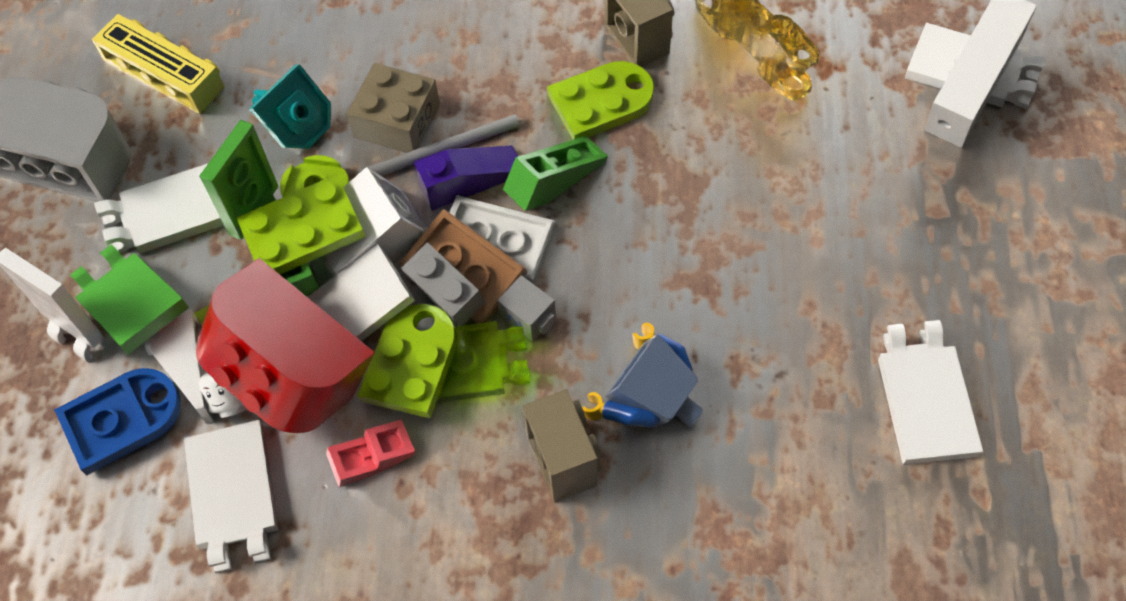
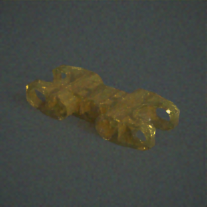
M695 0L698 12L720 37L727 40H736L758 61L757 71L759 75L772 88L786 98L795 101L811 92L812 80L806 73V70L818 64L819 51L804 30L791 18L785 15H773L758 0H712L711 7L703 3L705 0ZM804 50L809 53L810 57L799 59L798 51ZM793 76L802 83L803 87L799 89L790 88L785 83V80Z

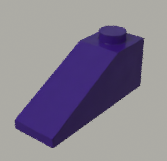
M512 145L446 149L414 161L420 188L431 211L453 203L457 195L469 197L505 183L514 160L518 155Z

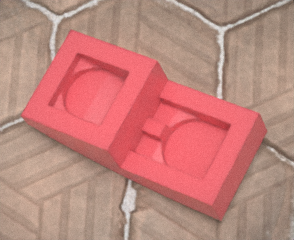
M401 419L366 429L365 435L362 438L327 447L326 455L338 486L341 487L375 475L403 462L415 454V449Z

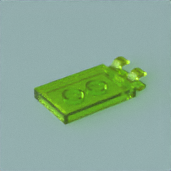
M497 321L454 327L457 333V347L436 404L505 394L504 383L513 385L530 384V369L528 368L527 360H516L510 363L507 360V350L511 352L528 350L523 326L499 330Z

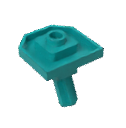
M300 64L294 65L268 91L256 89L253 92V105L249 110L282 148L309 149L331 127V102Z

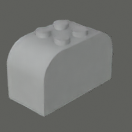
M11 77L0 80V178L95 202L109 200L130 162L131 150L104 101L97 95L87 92L82 88L64 87L48 80L38 81L25 77Z

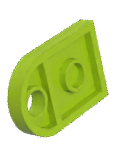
M615 61L547 86V95L574 140L583 136L589 138L642 116L652 104L654 86L648 72L639 65L626 61ZM631 82H639L643 87L631 89L627 85Z
M415 304L404 308L391 318L383 329L357 396L360 401L431 419L457 347V333L449 316L436 306ZM427 317L435 319L430 329L425 331L416 329L420 320Z

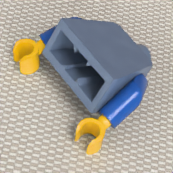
M648 322L641 325V329L645 336H639L637 333L632 334L633 344L638 349V352L605 397L609 400L604 403L598 393H589L587 395L588 400L598 405L593 409L582 407L585 416L593 421L604 417L607 420L624 425L648 428L661 426L676 416L690 427L700 417L703 409L688 397L697 384L698 379L692 372L693 368L685 347L660 333L655 335L653 325Z

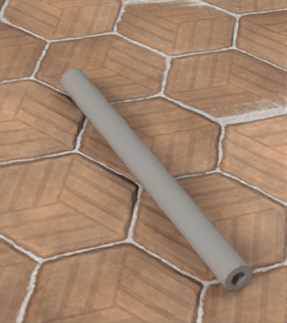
M514 114L376 163L367 168L380 176H384L414 165V161L446 149H459L520 127L517 115ZM365 168L358 170V173L362 172Z

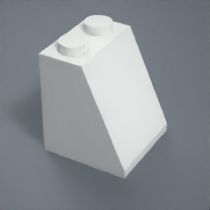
M366 167L344 186L366 237L326 254L327 261L325 265L335 276L376 244H379L385 250L393 263L407 254L428 227L401 188Z

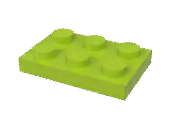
M338 174L236 217L253 260L255 261L260 258L278 274L285 273L366 237Z

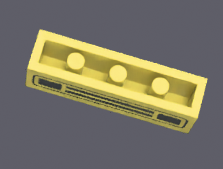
M117 14L92 39L104 61L198 114L225 88L219 75L220 70L215 63L209 59L202 60L183 45L178 47L159 32L153 33L147 30L135 19L129 20Z

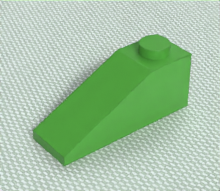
M587 136L531 152L515 158L503 190L516 204L527 211L554 200L606 162L608 155Z

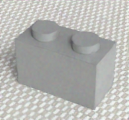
M428 242L401 268L407 277L460 328L486 303L480 291Z

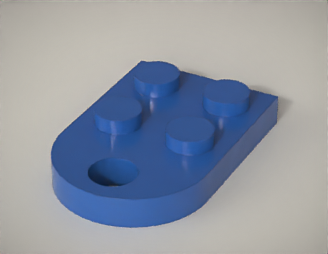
M140 368L126 372L54 409L80 470L87 476L165 434L174 425L179 416L181 398L178 389L167 375L155 369ZM160 389L167 390V396L162 402L150 403V397L155 391Z

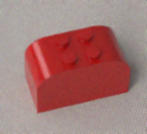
M260 258L216 287L196 344V356L199 364L213 377L220 387L226 388L243 403L246 409L257 414L267 424L287 433H306L318 428L354 397L375 353Z

